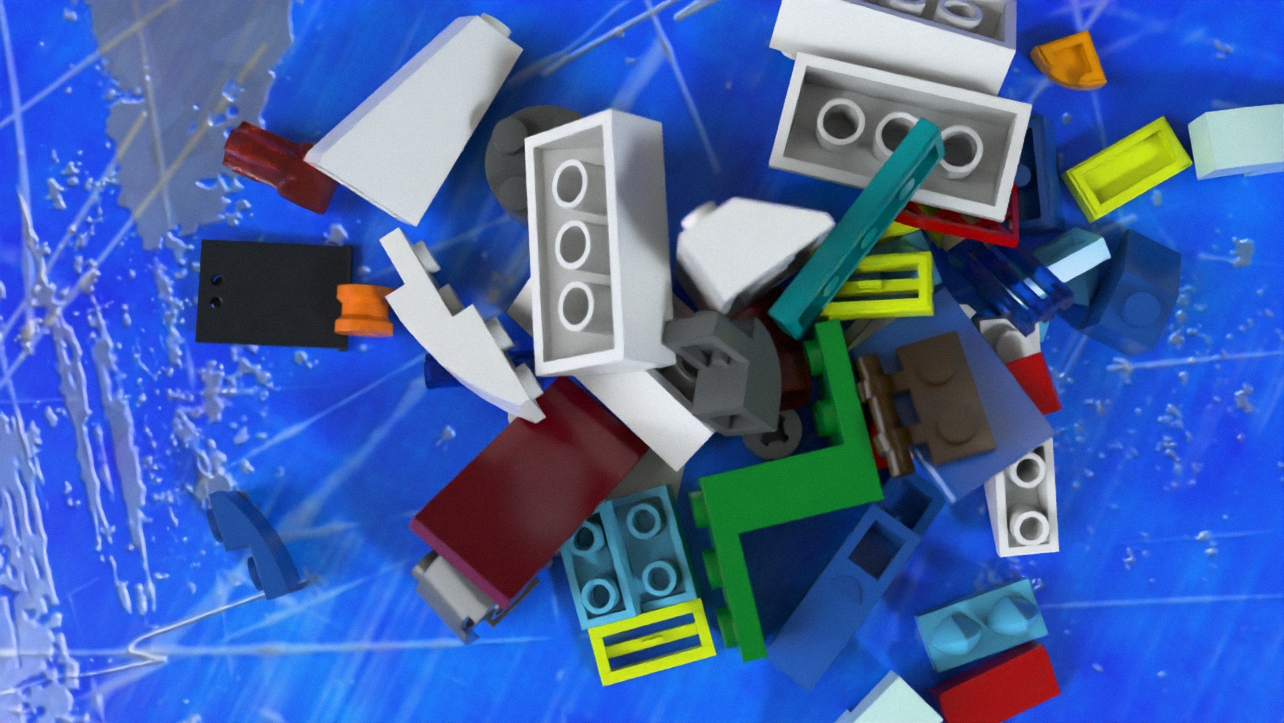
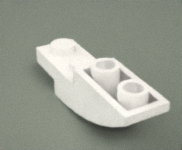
M399 227L379 239L405 283L385 296L400 321L416 340L460 383L484 400L510 414L533 423L544 419L546 416L535 400L544 392L525 362L515 367L507 351L513 348L515 344L497 316L486 321L473 304L467 308L464 307L450 284L442 288L439 286L433 274L439 271L441 267L423 240L413 245Z
M1022 313L974 318L975 327L1004 364L1041 352L1039 315ZM1052 437L984 483L996 551L1000 557L1059 552Z

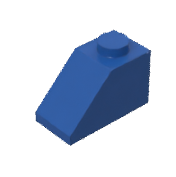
M1131 229L1126 230L1077 331L1127 356L1152 351L1179 296L1181 254Z

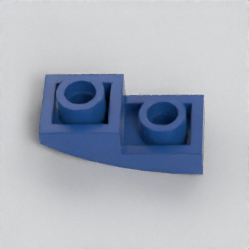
M217 491L208 495L212 509L208 510L207 519L213 537L218 543L223 542L226 551L250 547L252 557H249L247 561L249 575L255 588L258 591H264L267 601L304 589L297 568L284 543L264 515L238 491Z

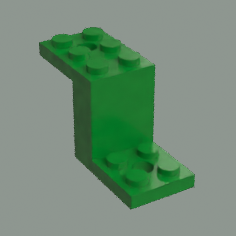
M839 318L815 323L802 337V346L796 347L802 378L804 381L813 379L817 402L810 404L814 429L818 438L827 436L829 447L696 478L698 490L688 493L695 526L698 529L707 527L712 548L701 550L709 585H711L712 589L721 587L725 606L715 608L723 643H725L726 650L736 648L743 663L766 658L768 655L738 533L884 499Z

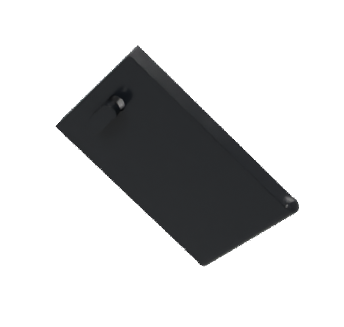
M202 239L195 342L347 351L349 335L335 333L334 327L335 320L341 316L342 303L336 298L337 286L352 284L353 246Z

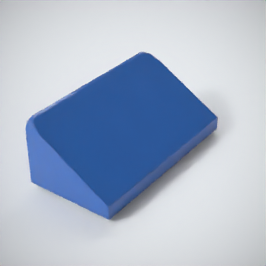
M1043 114L1029 118L1013 182L1017 184L1019 236L1054 234L1065 231L1055 126L1053 121ZM1009 220L1000 223L1009 231Z

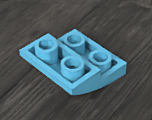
M671 483L603 502L560 549L582 630L636 617L643 612L698 599L702 596Z

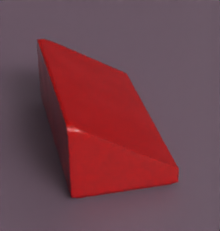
M1036 640L1023 643L928 688L941 717L944 719V723H1001L1061 694L1048 653L1043 643Z

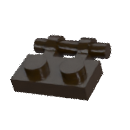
M956 330L897 347L895 355L901 370L898 373L884 374L877 353L862 356L854 361L861 380L856 385L862 405H869L878 435L873 437L876 451L879 457L886 458L892 479L905 477L916 472L910 450L926 446L933 469L989 454L997 448ZM909 394L918 422L917 425L910 427L901 426L893 398Z

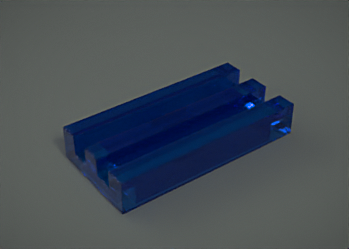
M965 238L947 251L948 262L1024 337L1035 331V324L1039 321L1046 324L1053 319L1054 311L1059 307L1066 310L1074 304V292L1019 241L1016 248L993 245L1048 295L1043 299L1018 277V273L1006 262H1002L984 245L985 242ZM969 253H971L981 264H983V265H984L1004 286H1006L1028 309L1026 310V309H1025L1007 290H1005L982 266H980V265L969 255Z

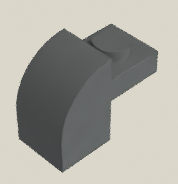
M705 310L694 313L692 317L666 321L663 345L698 369L691 415L725 437L777 431L782 388L780 363L769 332L756 316L730 321L722 313Z

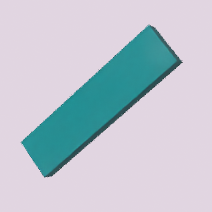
M923 117L918 120L769 310V315L780 330L796 341L798 339L801 340L945 156V149L938 126Z

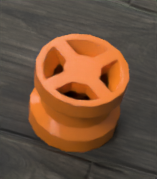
M365 284L338 285L336 298L342 303L341 316L335 320L334 332L359 337H392L394 324L388 319L389 307L391 305L385 296L395 291V289Z

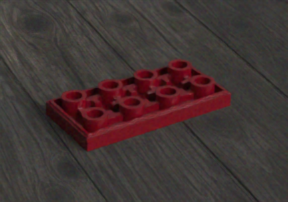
M559 376L543 391V394L535 399L546 416L544 419L533 423L517 416L413 517L409 528L503 610L513 602L650 449L642 439L567 376Z

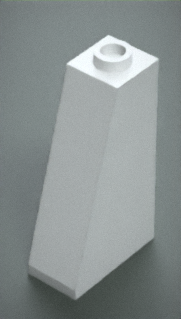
M482 13L480 17L478 15L458 17L308 151L303 161L398 221L417 227L524 49L508 38L511 30L505 24L488 14Z

